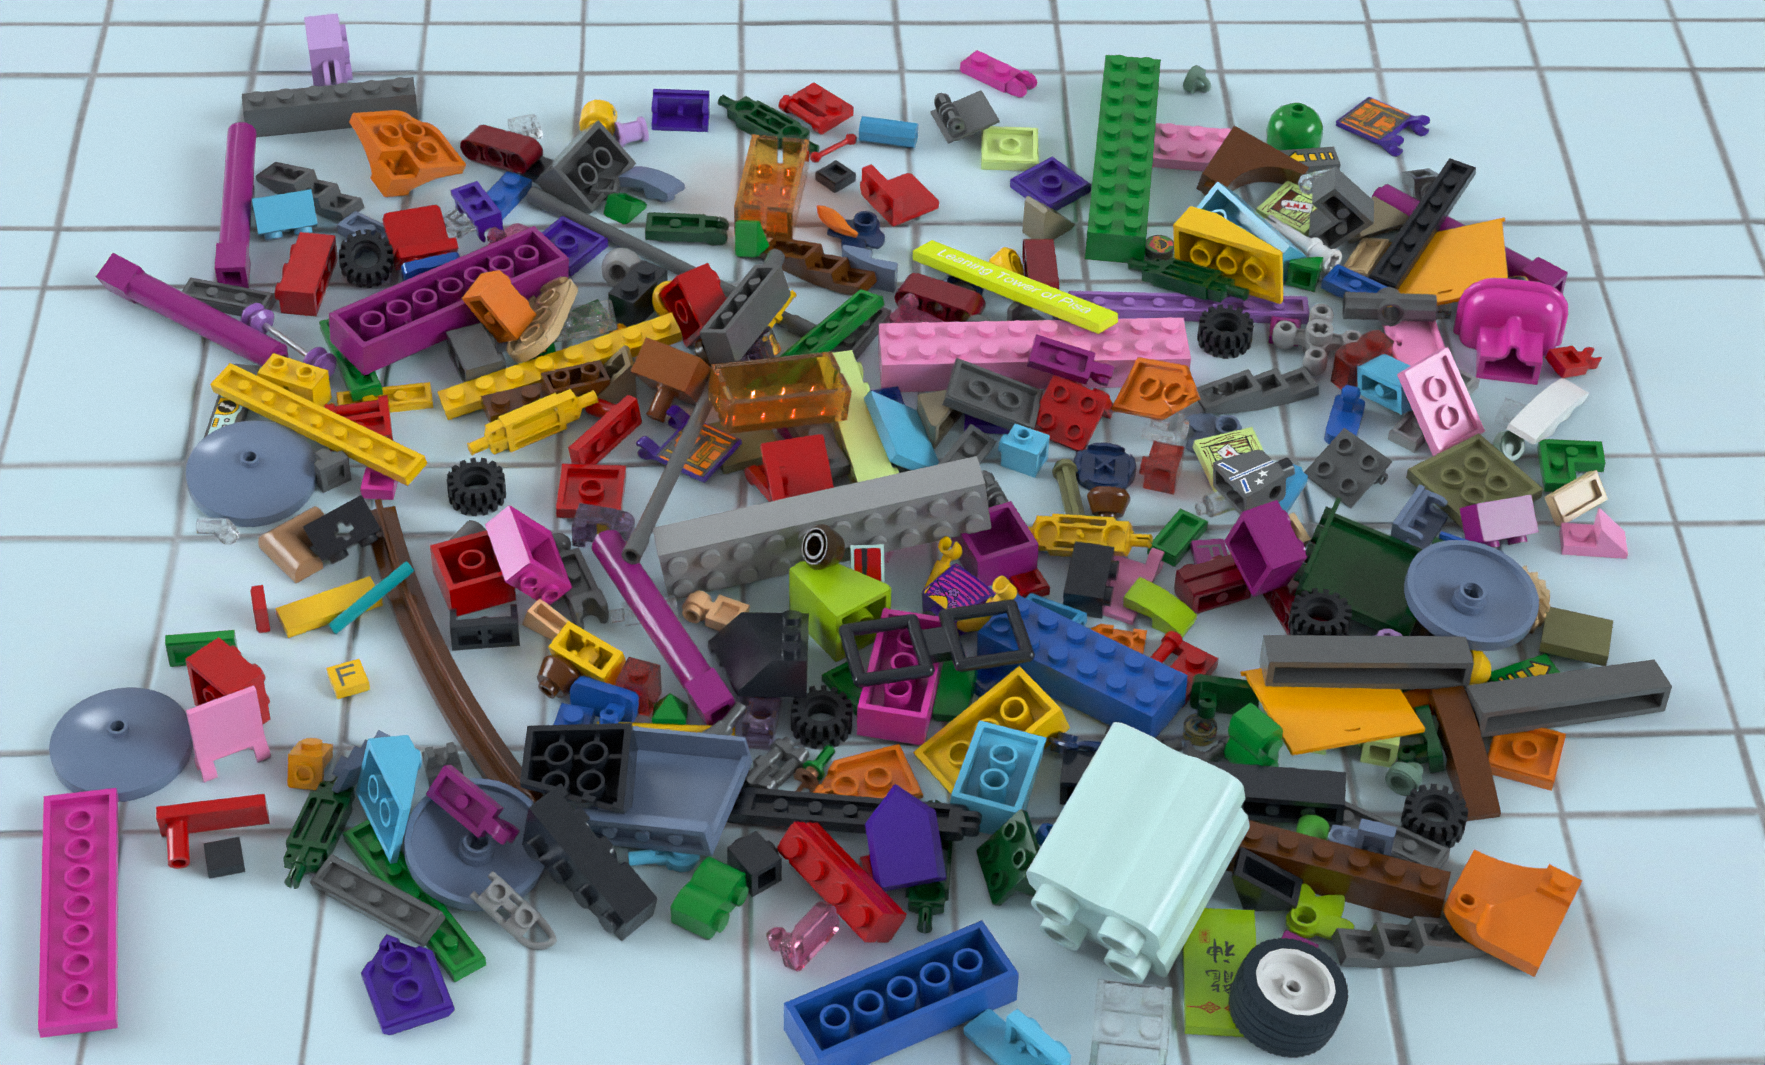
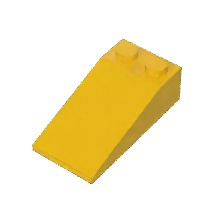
M1190 206L1173 224L1175 259L1223 271V276L1235 279V286L1248 288L1249 295L1278 304L1283 302V252L1219 214Z
M1018 666L913 753L940 784L952 794L979 720L1046 737L1044 749L1052 744L1049 742L1050 737L1057 738L1058 732L1065 733L1070 727L1062 709Z

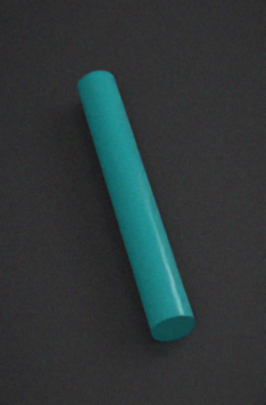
M405 561L327 625L335 634H338L415 570Z

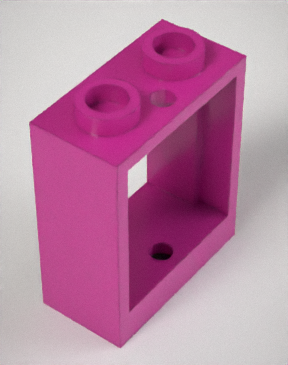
M510 505L485 524L505 582L536 601L541 598L548 605H551L572 589L550 530Z

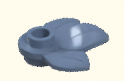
M1210 413L1190 415L1185 418V422L1195 433L1188 439L1185 448L1191 453L1196 454L1193 449L1194 440L1241 430L1242 426L1239 420L1231 415H1222L1218 418Z

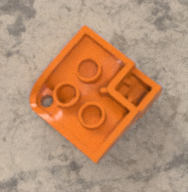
M398 110L353 113L349 123L358 135L372 172L370 179L384 197L408 195L412 189L432 180L462 174L466 167L465 162L438 128L430 123L419 121L406 112Z
M1474 850L1451 890L1443 907V912L1452 928L1464 940L1478 949L1535 977L1582 880L1550 864L1547 868L1525 867L1504 862Z

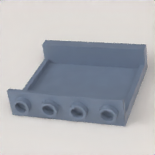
M633 726L638 752L632 807L625 814L590 806L589 809L582 808L590 817L587 823L598 838L606 836L613 846L713 856L753 762L746 737Z

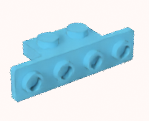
M1018 1008L1006 1017V1022L991 1009H986L964 1026L963 1034L998 1065H1070L1071 1054H1069L1065 1045L1060 1041H1054L1042 1030L1040 1024L1035 1019L1027 1017Z

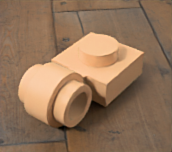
M698 590L689 594L682 605V614L689 622L699 623L705 620V626L720 631L741 612H749L750 605L720 594L715 602H712L711 597L706 592Z

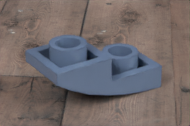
M635 166L618 176L621 187H630L635 191L644 190L646 199H658L659 202L671 201L675 199L676 194L686 189L685 184L674 176L649 167Z
M849 245L842 246V257H848L851 268L875 271L877 282L872 286L873 288L892 293L895 292L898 263L872 258V250Z
M378 730L374 738L390 737V735ZM365 739L361 748L354 746L348 758L341 755L332 772L333 775L338 777L331 789L332 791L339 793L358 783L368 740Z

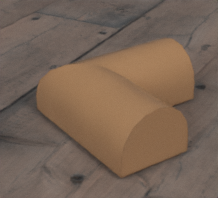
M316 506L264 533L258 540L259 548L295 583L323 569V562L310 549L313 544L303 528L306 524L325 515Z

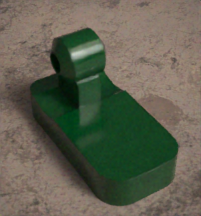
M1196 674L1193 677L1190 707L1196 709L1197 715L1203 719L1214 718L1216 712L1234 714L1249 703L1254 704L1257 708L1259 707V699L1247 680Z
M1429 705L1414 707L1416 715L1425 727V732L1419 733L1421 744L1413 746L1403 745L1398 749V762L1428 763L1430 774L1443 772L1442 749Z

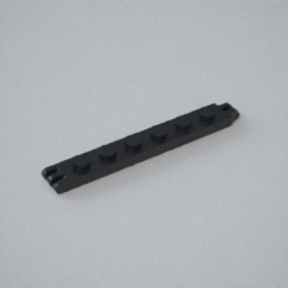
M742 787L727 822L790 827L794 822H805L806 824L810 822L818 823L825 831L866 834L865 823L884 798ZM924 802L936 811L941 840L962 841L964 836L976 837L979 835V825L982 821L981 813L969 811L967 806L960 804Z

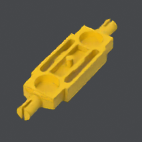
M571 389L559 394H551L499 416V419L486 424L484 437L470 443L468 442V450L472 456L488 448L494 455L507 449L511 453L567 429L566 424L579 419L583 408L598 403L597 395L592 390L576 397Z
M1053 513L1052 516L1037 515L1033 526H1027L1038 542V551H1047L1050 556L1072 557L1075 541L1114 547V556L1123 557L1128 556L1132 547L1151 548V543L1153 542L1151 534H1134L1133 526L1129 521H1116L1114 517Z

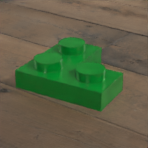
M1543 439L1537 445L1544 492H1554L1577 479L1576 471L1589 472L1597 470V472H1604L1606 462L1602 441Z

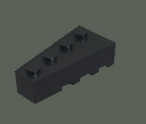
M560 783L528 808L522 845L531 859L539 860L548 869L551 878L556 883L563 884L573 893L574 899L582 908L589 909L598 918L604 930L610 934L614 933L623 941L653 916L658 898L628 862L620 864L617 861V854L613 844L606 836L598 838L587 823L590 817L581 807L576 811L565 799L569 792Z

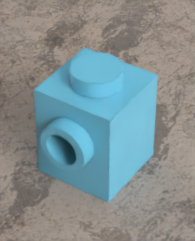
M1014 424L1008 435L1004 434L999 442L998 451L1001 452V466L1035 478L1048 459L1050 435Z

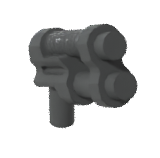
M788 737L778 738L770 745V751L766 755H759L753 760V768L751 771H748L744 784L749 788L778 790L797 769L803 768V764L810 756L809 752L804 747L794 748L793 741ZM779 760L786 761L780 769H778V765H775Z

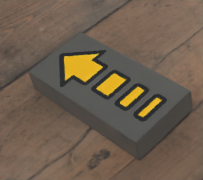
M1334 146L1279 150L1308 166L1309 169L1306 175L1326 173L1335 166L1340 170L1341 164Z

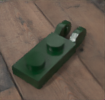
M649 212L646 219L645 240L705 241L710 246L723 245L728 240L727 230L729 228V221L721 216H706V214Z

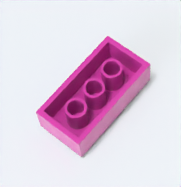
M883 608L881 618L915 614L919 619L922 630L941 627L938 616ZM907 628L876 634L867 673L919 665ZM943 662L933 663L935 672L931 677L863 687L857 707V735L916 745L924 744L934 708Z

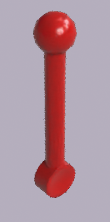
M847 134L844 140L820 152H812L810 160L817 163L821 157L847 144H856L857 136L855 134Z

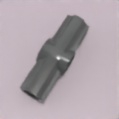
M1392 287L1383 288L1377 293L1345 292L1343 294V319L1379 320L1384 326H1395L1401 321L1434 322L1436 320L1437 297L1434 294H1401Z

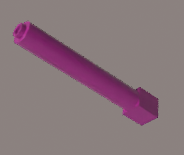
M237 122L232 124L227 130L219 243H216L215 273L218 283L249 288L251 266L249 244L257 132L252 125L245 122Z
M1389 184L1378 187L1372 197L1379 198L1409 217L1420 202ZM1447 216L1437 232L1466 225ZM1505 246L1508 277L1525 276L1529 281L1551 285L1563 294L1568 275L1567 271L1540 257L1532 261Z
M115 253L111 254L96 275V278L108 291L133 304L139 303L260 367L265 364L273 353L288 358V349L285 344L145 273L140 266Z
M617 530L600 532L592 543V552L687 693L690 703L704 724L713 726L718 720L722 721L735 704L734 697L714 667L711 668L641 563L629 564L623 560L621 554L626 541Z

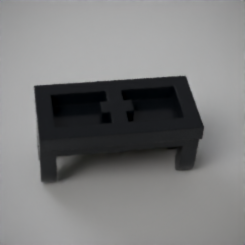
M510 604L511 616L488 618V616H483L476 619L458 620L456 608L449 609L452 651L520 646L517 604Z

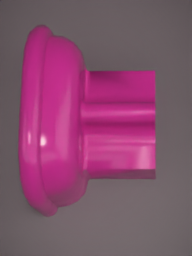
M1486 278L1473 283L1464 290L1458 302L1453 332L1459 335L1463 345L1476 350V378L1537 385L1543 356L1547 355L1549 349H1554L1562 344L1569 315L1568 302L1564 295L1553 286L1535 281Z

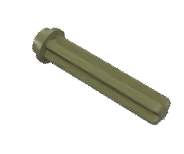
M1069 459L1058 460L1052 469V474L1058 481L1065 514L1085 516L1076 479L1077 466Z

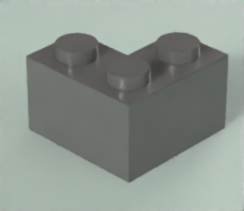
M1336 166L1313 181L1312 204L1317 209L1310 214L1309 237H1317L1322 240L1323 245L1330 249H1335L1374 224V201Z

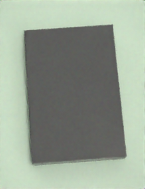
M956 358L942 405L1007 430H1011L1014 424L1034 430L1043 391Z

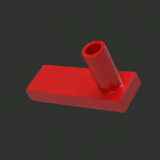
M627 395L618 404H614L598 398V403L585 407L587 414L601 419L568 447L571 463L596 465L641 425L642 419L638 399Z
M265 794L156 807V820L161 837L167 836L168 866L174 869L185 868L190 864L189 833L270 824Z

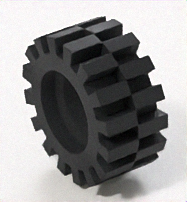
M366 229V234H361V230L355 231L356 236L354 237L350 233L347 236V242L343 240L341 249H339V267L343 277L347 276V281L350 284L355 281L356 287L359 288L362 287V284H366L367 288H372V283H376L379 286L382 284V279L387 281L389 272L392 273L394 264L392 245H389V240L386 237L382 239L381 233L377 231L375 235H371V230ZM362 250H371L377 255L378 261L373 267L362 268L354 260L356 254Z
M1223 304L1217 305V309L1213 306L1209 307L1208 312L1204 310L1199 319L1197 341H1199L1200 348L1204 347V352L1207 354L1213 351V356L1217 358L1219 354H1223V359H1228L1229 354H1232L1233 358L1238 357L1239 353L1244 355L1247 349H1250L1252 343L1253 318H1250L1248 312L1242 314L1243 309L1240 307L1233 310V305L1223 308Z
M476 457L470 458L471 463H466L465 460L460 461V467L455 464L451 467L452 472L449 471L446 480L450 505L453 504V509L456 511L461 509V514L464 515L471 511L472 516H477V512L482 511L483 516L488 515V509H491L493 512L498 510V505L502 506L504 498L506 499L505 474L502 467H497L496 462L493 460L487 464V458H481L480 462H476ZM472 485H485V487L479 489L468 488Z
M1312 588L1311 594L1304 590L1301 592V596L1298 594L1295 596L1294 602L1292 601L1288 623L1290 634L1348 636L1352 618L1351 605H1347L1348 600L1345 597L1339 600L1340 594L1337 592L1330 595L1329 589H1323V593H1319L1318 588ZM1311 617H1323L1330 621H1318Z
M814 685L809 687L807 698L794 697L793 704H791V731H793V736L796 740L800 738L802 745L806 746L808 742H811L812 749H817L818 744H822V749H824L826 745L832 743L835 748L840 745V740L845 742L848 739V734L851 735L853 707L851 700L847 699L846 693L842 691L838 695V688L832 687L831 691H827V685H821V690H816ZM824 713L834 718L827 721H816L811 719L810 716Z
M1425 784L1420 785L1418 791L1414 788L1405 799L1401 816V827L1444 847L1446 844L1450 849L1454 847L1455 841L1457 843L1460 842L1464 834L1468 818V807L1465 808L1466 801L1464 798L1458 800L1459 793L1456 791L1449 794V787L1443 785L1442 790H1438L1437 784H1431L1430 789L1427 790ZM1428 812L1437 813L1447 821L1434 822L1425 818L1422 814Z

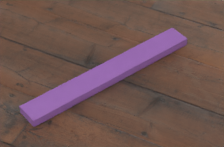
M1068 292V294L1117 312L1118 319L1172 317L1184 318V321L1199 322L1204 310L1208 312V308L1211 306L1217 309V305L1223 304V308L1233 305V310H1236L1238 307L1242 308V314L1248 312L1250 318H1253L1254 323H1270L1271 316L1299 319L1301 324H1308L1310 313L1308 297L1283 296V302L1278 304L1251 295L1248 296L1246 301L1227 297L1219 303L1181 293Z

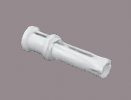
M1269 215L1268 219L1265 218L1268 223L1306 255V258L1323 257L1322 271L1328 274L1337 264H1340L1342 259L1341 251L1336 248L1330 249L1323 245L1322 240L1317 237L1309 238L1273 215Z

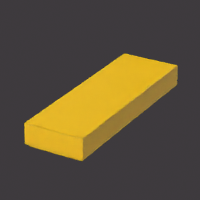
M430 382L382 387L383 394L378 395H388L390 413L433 408ZM349 391L336 392L338 405L378 400V396L369 395L363 397L362 400L353 402Z
M368 576L275 608L276 615L287 637L290 638L329 624L371 590L375 584L371 577ZM382 598L366 611L383 606Z

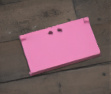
M1436 320L1434 322L1401 321L1395 326H1384L1382 324L1393 358L1410 366L1440 348H1445Z

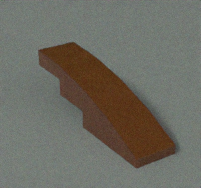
M774 237L768 242L769 247L759 255L760 258L765 260L770 250L778 249L785 255V261L782 265L783 271L806 282L838 293L853 296L860 289L868 291L877 282L875 271L851 268L848 257L824 254L822 244Z
M1464 686L1431 689L1429 701L1439 723L1437 735L1447 757L1445 769L1454 791L1459 793L1458 800L1464 798L1466 801L1465 808L1468 807L1467 821L1500 817V805L1486 749Z

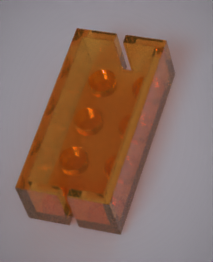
M752 134L734 205V234L735 222L737 220L760 221L766 238L781 237L793 239L809 170L808 139L784 137L783 163H778V137Z
M831 351L711 364L708 396L715 411L718 412V418L725 433L738 434L845 421L848 417L852 390L843 373H840L841 369Z

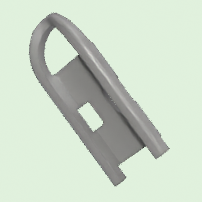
M494 871L487 876L492 883L479 896L473 891L469 896L522 945L535 950H545L556 944V935L541 914ZM500 906L511 915L507 921L496 912ZM536 922L547 934L549 940L546 942H533L523 937V935Z

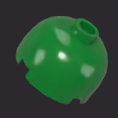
M1290 103L1280 106L1270 117L1266 129V141L1268 145L1277 150L1320 148L1323 137L1321 118L1313 108L1302 103Z

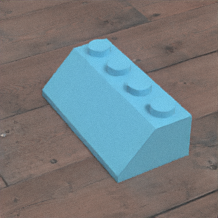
M1218 181L1196 207L1219 214L1283 252V282L1287 280L1290 260L1307 257L1235 192Z

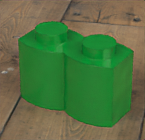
M1249 703L1234 713L1228 727L1230 738L1225 747V758L1230 763L1279 767L1278 751L1283 745V729L1254 704Z
M708 856L698 866L690 882L679 891L670 906L671 922L707 940H710L716 932L721 933L728 924L729 913L736 906L740 907L747 898L749 888L746 886V873Z

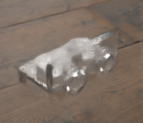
M604 300L572 306L560 334L553 343L617 330L612 301Z
M1179 411L1175 428H1169L1170 422L1151 419L1150 424H1143L1141 438L1179 446L1180 439H1187L1190 419H1184L1185 411Z

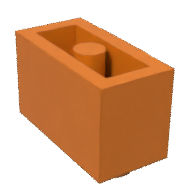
M500 270L481 273L461 298L485 328L492 333L498 343L518 340L537 315L529 306L528 300L519 294L511 284L509 277Z

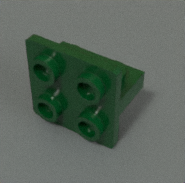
M1020 809L976 850L992 904L1001 906L1016 891L1033 897L1036 893V890L1029 884L1026 872L1040 848L1028 812Z

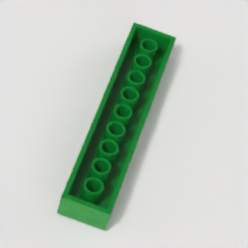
M1105 55L1085 259L1120 263H1128L1132 257L1144 260L1161 59Z

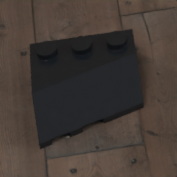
M787 610L783 613L741 612L708 641V649L711 653L714 652L716 654V662L719 667H724L726 678L737 696L807 698L809 613H801L796 610Z
M632 723L527 726L520 786L547 794L561 783L569 792L565 797L567 800L625 814L632 807L638 752Z

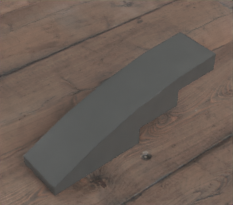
M274 162L255 176L257 182L277 195L311 189L316 214L326 218L342 221L354 211L360 212L365 208L362 198L341 194L337 183L318 180L314 169Z
M1305 366L1285 374H1281L1278 368H1274L1255 376L1247 369L1196 387L1201 398L1198 400V403L1205 413H1238L1262 410L1319 395V386Z
M1414 916L1408 925L1375 922L1370 931L1337 928L1331 936L1340 966L1412 967L1454 962L1481 957L1487 954L1464 940L1456 933L1447 919Z

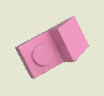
M1598 508L1594 525L1561 523L1559 536L1562 555L1627 559L1628 551L1625 531L1602 509Z

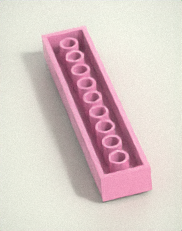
M1172 317L1118 319V323L1100 334L1064 320L881 323L878 330L881 392L946 390L956 358L1032 387L1047 389L1053 374L1027 367L1036 334L1095 352L1094 361L1114 366L1113 375L1109 379L1108 386L1099 385L1089 377L1087 384H1082L1086 388L1122 387L1137 357L1186 365L1190 369L1191 356L1184 318Z

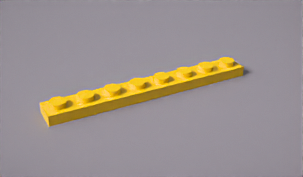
M671 312L437 391L447 420L483 409L481 406V396L541 383V373L597 360H600L602 365H604L624 345L629 347L633 358L638 356L646 337L669 346L683 341L682 333Z
M229 363L210 384L214 393L278 424L284 425L336 452L342 450L349 458L406 486L427 465L424 455L232 363Z

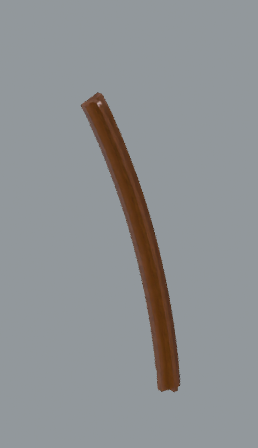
M377 499L375 500L376 509L370 511L382 531L376 534L379 539L370 544L382 581L405 561L412 568L413 565L403 537L396 507L383 508L382 500ZM414 571L388 592L386 596L402 637L427 689L454 736L482 778L508 784L524 793L534 803L537 802L544 795L541 792L525 789L520 786L522 767L485 715L458 669L436 625Z

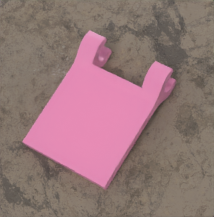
M1152 548L1146 564L1121 556H1114V561H1119L1117 580L1110 581V586L1114 587L1111 607L1105 606L1104 616L1133 625L1138 612L1124 607L1123 597L1139 577L1152 583L1154 582L1164 565V562L1161 561L1165 554L1164 551Z
M254 685L186 710L195 751L194 761L197 770L201 771L204 783L218 778L213 761L247 748L254 750L257 762L271 758L264 734L257 691Z

